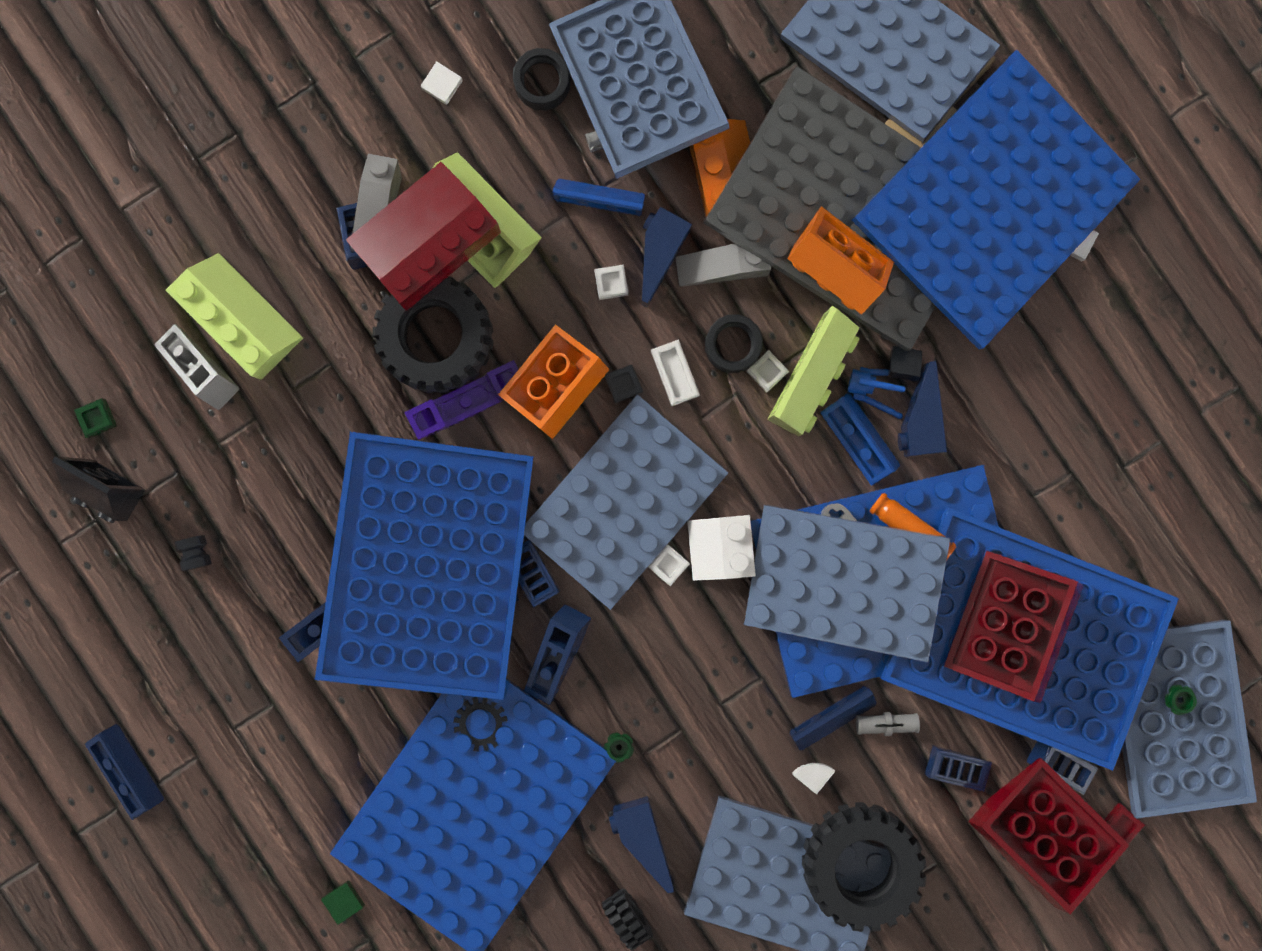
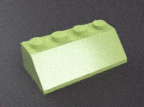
M457 152L435 163L433 168L442 162L498 222L501 233L468 260L496 288L531 254L542 237Z
M219 253L187 268L166 289L202 328L254 378L262 380L303 339L270 303Z
M831 306L823 314L767 419L797 436L803 435L804 431L810 433L817 420V417L813 415L818 405L823 407L831 394V390L827 389L833 378L838 380L846 365L842 363L846 352L851 354L860 339L856 336L860 327L839 309Z

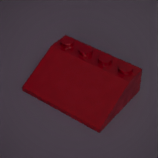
M440 162L349 236L346 241L403 309L407 311L497 237L501 231L498 222L480 201Z
M986 551L944 667L1031 701L1041 703L1083 585L1078 581Z
M1038 758L992 795L968 821L1055 908L1070 915L1130 846L1042 758Z

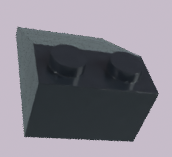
M55 456L52 461L62 489L72 495L71 500L82 507L88 508L91 506L98 510L97 515L110 523L128 521L145 492V489L95 460Z

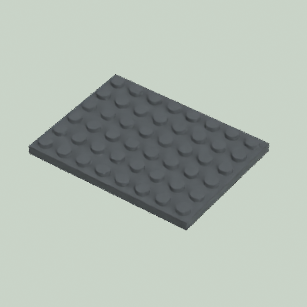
M796 66L703 223L743 249L761 258L765 263L906 352L912 349L935 308V305L893 264L886 289L861 315L855 309L847 308L841 299L831 291L822 289L817 281L806 272L798 271L792 262L787 259L794 244L821 206L880 250L852 219L921 148Z

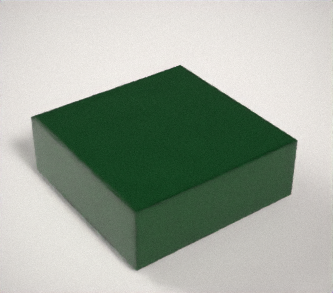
M98 399L74 410L85 438L94 437L117 427L106 399Z
M349 880L321 899L337 925L365 906Z

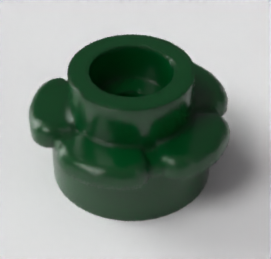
M1174 685L1169 688V693L1165 695V704L1168 708H1171L1172 713L1183 715L1194 710L1197 699L1193 690L1188 686ZM1179 697H1182L1181 702H1178L1177 700Z
M612 733L608 737V742L604 745V749L607 750L609 757L617 763L629 759L634 752L633 741L625 733ZM618 744L622 746L621 750L616 748Z

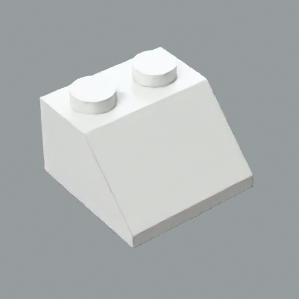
M750 515L687 521L693 581L756 576Z

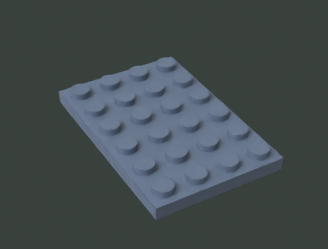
M600 0L549 23L616 179L729 129V122L671 0Z
M808 0L781 33V40L922 143L1000 47V44L938 0Z
M637 394L527 521L524 536L611 610L726 477L728 472Z
M764 505L754 562L756 576H753L751 580L744 625L928 662L950 538Z
M1230 620L1168 627L1122 746L1131 813L1136 819L1257 802ZM1174 685L1191 688L1197 699L1194 710L1183 715L1172 713L1171 708H1168L1165 704V695L1169 693V688ZM1182 697L1177 699L1178 702L1182 701Z
M723 796L718 797L684 909V915L799 951H864L870 934L868 926H864L863 931L859 932L853 931L849 924L845 927L836 924L833 917H827L821 911L819 905L815 903L803 875L805 872L802 866V855L806 853L803 846L806 838L811 839L813 835L810 830L813 824ZM865 840L849 845L841 853L835 866V875L838 882L845 889L858 892L876 887L884 880L891 863L890 853L885 846Z

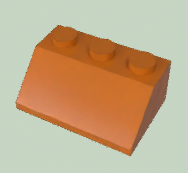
M727 119L729 129L689 146L706 217L750 144L745 120Z
M822 206L798 238L787 258L798 271L806 272L817 281L822 289L831 291L841 299L847 308L855 309L861 315L886 289L894 264L893 260Z
M555 324L498 395L553 439L610 369L597 355Z

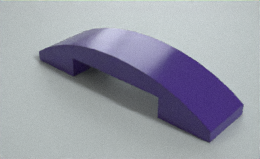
M510 361L487 372L485 376L404 412L417 439L420 440L440 432L504 401L498 394L518 371L515 361Z

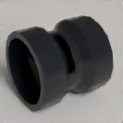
M205 535L174 542L176 551L183 555L179 563L181 572L212 564L210 555L203 550L207 544Z

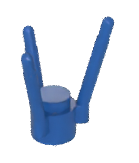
M860 367V370L852 369L847 392L854 393L853 399L863 401L898 419L903 418L902 413L866 396V393L872 395L874 387L898 392L906 391L904 386L876 381L874 376H888L889 369H869Z

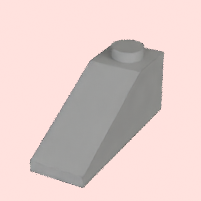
M373 154L367 155L360 181L353 233L397 198L402 180L398 159Z
M737 244L676 257L679 287L768 276L771 271L769 264Z
M174 324L154 344L198 398L217 410H220L240 389L228 374L178 325Z

